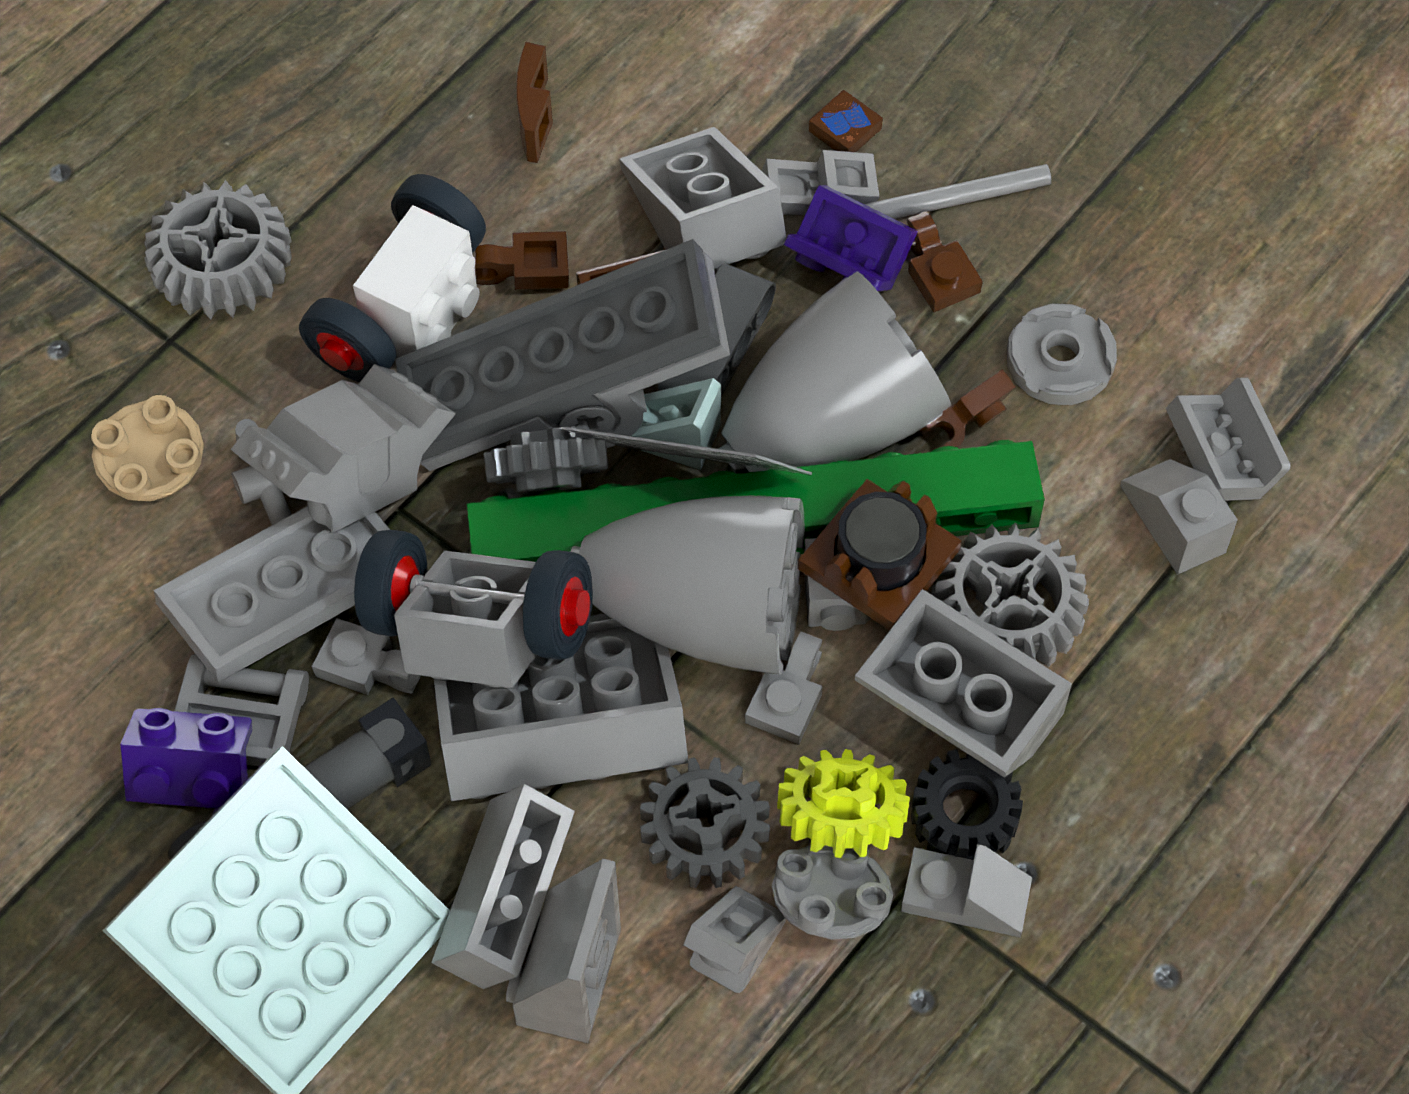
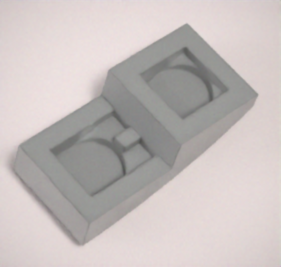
M823 150L818 162L766 159L762 168V172L779 187L783 215H805L819 185H826L863 204L876 202L879 199L874 155L870 153Z

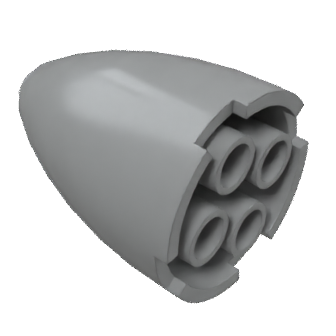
M857 271L851 276L844 278L818 298L769 348L749 376L732 406L721 433L727 443L719 449L756 454L794 467L828 464L836 461H855L881 451L914 434L942 416V411L950 407L951 402L941 381L920 349H916L905 330L895 320L897 318L895 312L874 286ZM728 463L736 474L743 473L746 470L747 472L769 470Z
M748 495L710 497L676 502L644 510L616 520L586 535L583 538L581 547H572L571 552L582 555L590 567L593 589L592 604L626 628L664 647L697 659L732 668L782 675L783 663L781 660L788 661L791 654L801 585L798 584L800 575L798 559L800 558V552H796V548H803L805 523L803 502L800 498Z

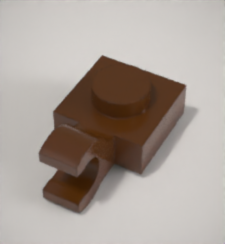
M927 211L908 218L907 223L909 227L918 231L910 248L917 257L910 260L908 272L933 313L981 293L983 281L959 242L956 240L943 246L936 224Z
M566 231L512 233L513 246L484 244L478 245L475 250L476 284L495 285L508 277L514 276L515 290L569 288Z
M1002 369L961 397L954 405L942 411V416L919 431L924 435L932 428H942L949 436V441L943 446L959 448L965 438V427L975 421L981 429L1005 412L1007 408L1002 401L1016 386Z

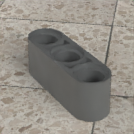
M722 264L716 272L715 278L730 355L659 382V391L714 378L721 384L722 397L771 308L775 296L776 283L729 264Z

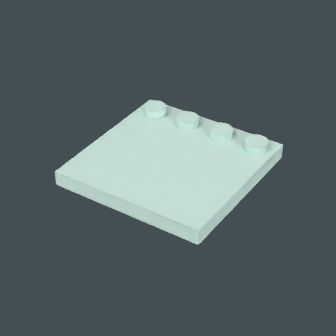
M282 746L253 773L102 931L273 1094H299L441 937L450 910Z

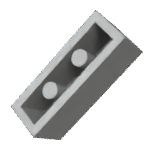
M526 784L490 800L431 962L432 964L482 989L518 977L569 830L574 810Z

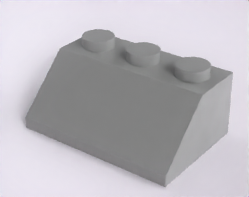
M923 589L855 675L856 682L1004 778L1034 755L1064 714L1072 685L1066 679Z

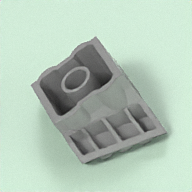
M374 364L359 384L341 380L282 408L267 429L249 425L230 450L289 497L306 500L311 518L320 524L326 525L334 533L416 491L417 473L422 455L456 413L437 401V398L424 392L420 386L408 381L406 376Z

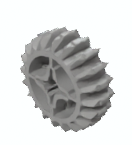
M226 180L219 190H211L203 182L200 193L192 195L183 189L182 201L180 203L165 200V215L152 216L151 227L153 231L145 233V246L147 250L145 251L146 256L144 259L147 269L151 272L153 284L159 290V293L164 292L166 300L172 306L182 303L183 309L190 316L201 307H203L204 314L210 319L213 318L218 309H225L233 318L236 307L243 304L254 311L255 297L262 296L272 299V292L274 291L272 284L284 283L285 267L291 266L290 261L292 258L289 229L285 227L283 215L278 210V207H271L270 200L266 198L264 193L254 196L253 191L249 189L247 184L233 192L232 186Z
M1016 523L1009 528L1008 535H1000L993 524H991L986 529L984 540L970 531L969 535L965 537L964 546L960 548L957 555L936 579L937 582L932 586L931 595L1032 659H1037L1047 667H1050L1056 660L1057 651L1067 654L1072 648L1073 636L1078 637V634L1082 633L1085 623L1083 614L1087 613L1089 599L1087 598L1088 595L1084 594L1086 587L1085 574L1075 573L1077 566L1075 555L1059 557L1062 548L1059 539L1047 545L1040 543L1041 533L1039 528L1033 531L1028 538L1019 536L1020 531ZM1039 582L1052 597L1055 606L1054 613L1043 606L1044 599L1035 592ZM967 586L976 592V599L984 606L980 617L972 611L966 601L964 589Z

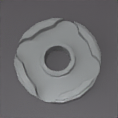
M1052 303L1032 309L1022 317V321L1016 325L1015 329L1013 328L1008 339L1007 367L1014 382L1029 396L1048 404L1074 405L1091 400L1107 387L1117 361L1116 341L1108 325L1099 317L1096 321L1093 317L1085 314L1086 309L1073 304ZM1054 346H1065L1070 348L1076 357L1070 361H1058L1052 358L1047 350Z

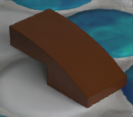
M525 42L520 57L516 86L520 134L527 161L538 163L553 124L550 91L545 90L548 81L546 46Z

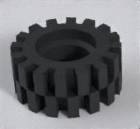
M958 749L947 751L946 761L944 762L941 761L939 756L932 759L929 763L928 772L923 769L918 776L912 801L911 822L912 825L916 824L915 835L919 843L927 840V850L942 851L947 855L974 860L977 844L984 845L997 853L998 849L1004 853L1010 846L1012 837H1015L1023 800H1019L1022 791L1019 781L1011 782L1013 772L1004 778L969 754L966 755V758H959ZM956 790H972L985 798L989 805L990 813L978 825H959L950 820L946 815L943 807L945 798Z

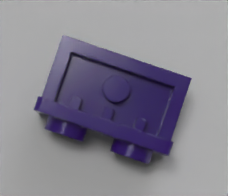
M819 185L797 234H788L784 245L797 252L795 260L808 268L824 272L826 267L844 275L843 279L858 271L877 291H886L892 289L918 231L826 185Z
M164 708L136 709L120 744L126 801L205 808L223 806L248 780L246 747L252 733V719L249 717L229 716L224 713L202 714L170 711Z

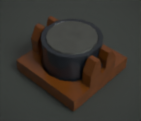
M866 479L798 559V570L890 631L922 589L927 591L960 551L962 540L936 524L937 511L930 497L924 494L916 504L911 501L912 492L910 485L905 481L895 484L887 492L869 479Z

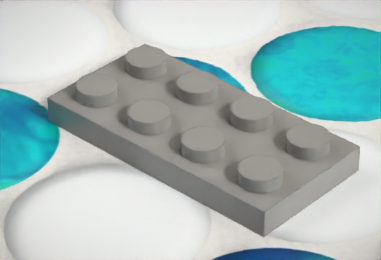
M307 506L155 589L156 604L219 683L354 606L355 576L361 553L368 540L376 532L390 529L377 513L373 512L332 533L326 525L320 524L311 518Z

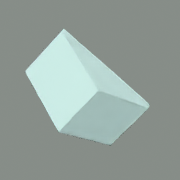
M711 378L644 394L647 412L643 413V422L632 437L711 448L721 426V384ZM641 450L698 470L702 469L705 459Z

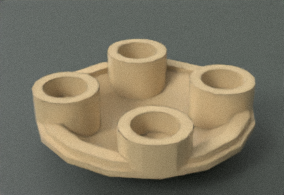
M155 395L146 401L123 407L108 419L98 422L91 434L94 444L92 459L96 475L109 491L127 500L150 502L171 496L190 482L201 465L204 443L199 425L185 410L177 407L174 401L165 395Z

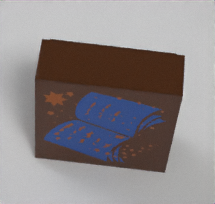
M842 90L809 120V132L835 151L857 152L882 129L883 117L845 90Z

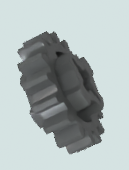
M563 427L516 433L511 435L512 445L507 446V448L492 449L491 452L483 453L487 482H496V484L512 482V484H516L517 492H523L524 494H540L548 490L580 488L581 476L599 473L600 470L608 469L605 439L590 438L581 440V438H576L575 433L563 430Z
M694 757L689 758L688 772L682 775L672 766L666 768V786L657 782H651L649 785V798L653 802H644L640 806L641 820L647 822L640 826L642 843L652 844L649 848V860L652 864H657L664 860L668 861L666 866L668 879L673 880L684 871L689 873L691 888L698 886L701 876H710L715 888L722 887L723 873L726 871H730L739 880L745 877L744 859L755 863L760 862L762 847L758 843L769 842L770 825L763 822L769 818L770 806L768 801H757L760 797L761 786L757 780L745 785L742 784L743 767L737 765L728 774L721 772L720 758L714 757L709 769L700 770L699 763ZM687 794L679 806L671 807L679 798ZM708 817L711 827H702L699 818ZM740 837L733 846L725 851L723 850L730 839ZM681 848H685V849L689 850V851L692 852V853H689V852H687V851H685V850H683V849H681Z

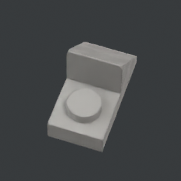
M977 844L974 860L914 847L901 912L1021 938L1032 877L984 845Z
M735 886L691 925L683 944L694 951L690 959V966L733 992L740 993L746 988L784 926L786 918L779 909Z

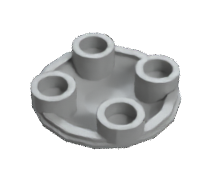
M811 845L799 850L790 849L784 851L779 856L772 882L775 904L788 922L807 934L831 940L856 938L875 930L888 916L893 899L890 880L880 865L869 857L868 847L866 857H860L853 848H847L841 858H836L833 854V847L824 846L815 853L810 851Z

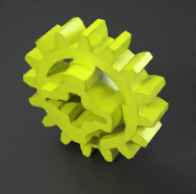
M849 749L844 750L841 758H833L827 750H821L820 761L814 762L810 758L803 756L799 758L798 770L787 768L784 771V783H779L777 809L780 810L779 823L781 826H792L791 839L794 841L803 840L807 837L810 838V851L815 853L824 846L833 847V854L836 858H841L847 848H853L860 857H866L868 845L872 844L884 851L888 848L889 836L896 838L902 836L903 824L907 822L910 797L905 795L907 783L903 779L893 780L895 768L892 765L881 768L874 767V755L869 754L859 761L853 759V753ZM809 796L811 800L807 802L806 798ZM879 803L880 809L876 808L875 805Z

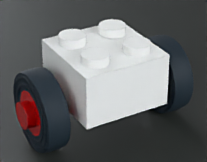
M425 174L412 175L401 184L391 201V210L398 225L353 285L357 308L337 299L320 298L310 306L300 321V335L311 352L328 367L346 378L361 382L374 364L390 369L396 358L450 337L451 330L461 316L464 318L468 317L477 304L479 288H477L475 258L472 253L484 238L486 233L485 221L477 207L462 192L439 178Z

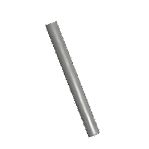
M1043 164L871 202L865 205L893 219L920 214L924 211H934L1050 185L1051 173L1048 165Z

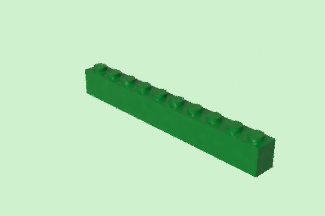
M998 440L980 447L959 449L954 446H943L931 452L909 455L888 452L873 459L836 461L828 464L797 467L812 472L811 475L773 469L738 474L731 471H718L702 478L679 480L674 477H664L648 484L630 486L609 483L598 486L594 490L576 492L548 490L540 493L538 496L513 499L505 496H493L484 499L482 502L468 503L467 512L472 554L536 562L547 551L560 550L571 552L573 546L581 547L583 538L586 535L616 520L644 510L676 502L710 497L754 495L800 498L803 502L805 523L803 548H796V552H800V554L804 553L805 539L817 538L866 479H869L887 492L895 484L905 481L910 485L912 492L911 501L914 504L924 494L930 497L937 511L936 524L956 537L969 535L970 531L974 534L986 533V529L991 524H993L998 532L1008 531L1014 523H1016L1018 529L1039 527L1045 498L1033 442L1015 443L1011 440Z

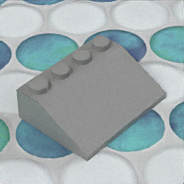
M606 614L590 616L584 640L578 651L571 658L551 659L536 655L514 688H492L478 683L434 679L441 746L451 801L469 798L482 799L494 794L506 793L523 784L533 789H543L556 784L587 779L600 780L612 775L643 770H661L668 766L688 763L682 703L668 648L631 631Z

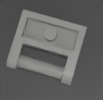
M193 654L188 661L174 711L202 714L224 713L229 716L251 718L252 733L246 747L247 765L260 767L278 748L283 746L288 752L290 751L300 709L306 700L308 692L309 674L307 671L289 669L286 674L243 668L218 683L197 655ZM211 686L278 696L280 698L278 705L209 695L204 694V691H207L208 687Z

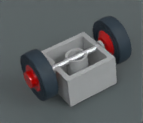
M397 530L378 531L368 540L358 562L354 584L355 609L360 624L365 630L377 635L398 636L405 673L429 676L437 680L450 679L484 684L492 688H514L536 655L551 659L571 658L580 648L586 635L593 599L590 567L586 559L577 553L560 550L547 551L536 562L443 551L428 571L426 553L420 539L414 534Z

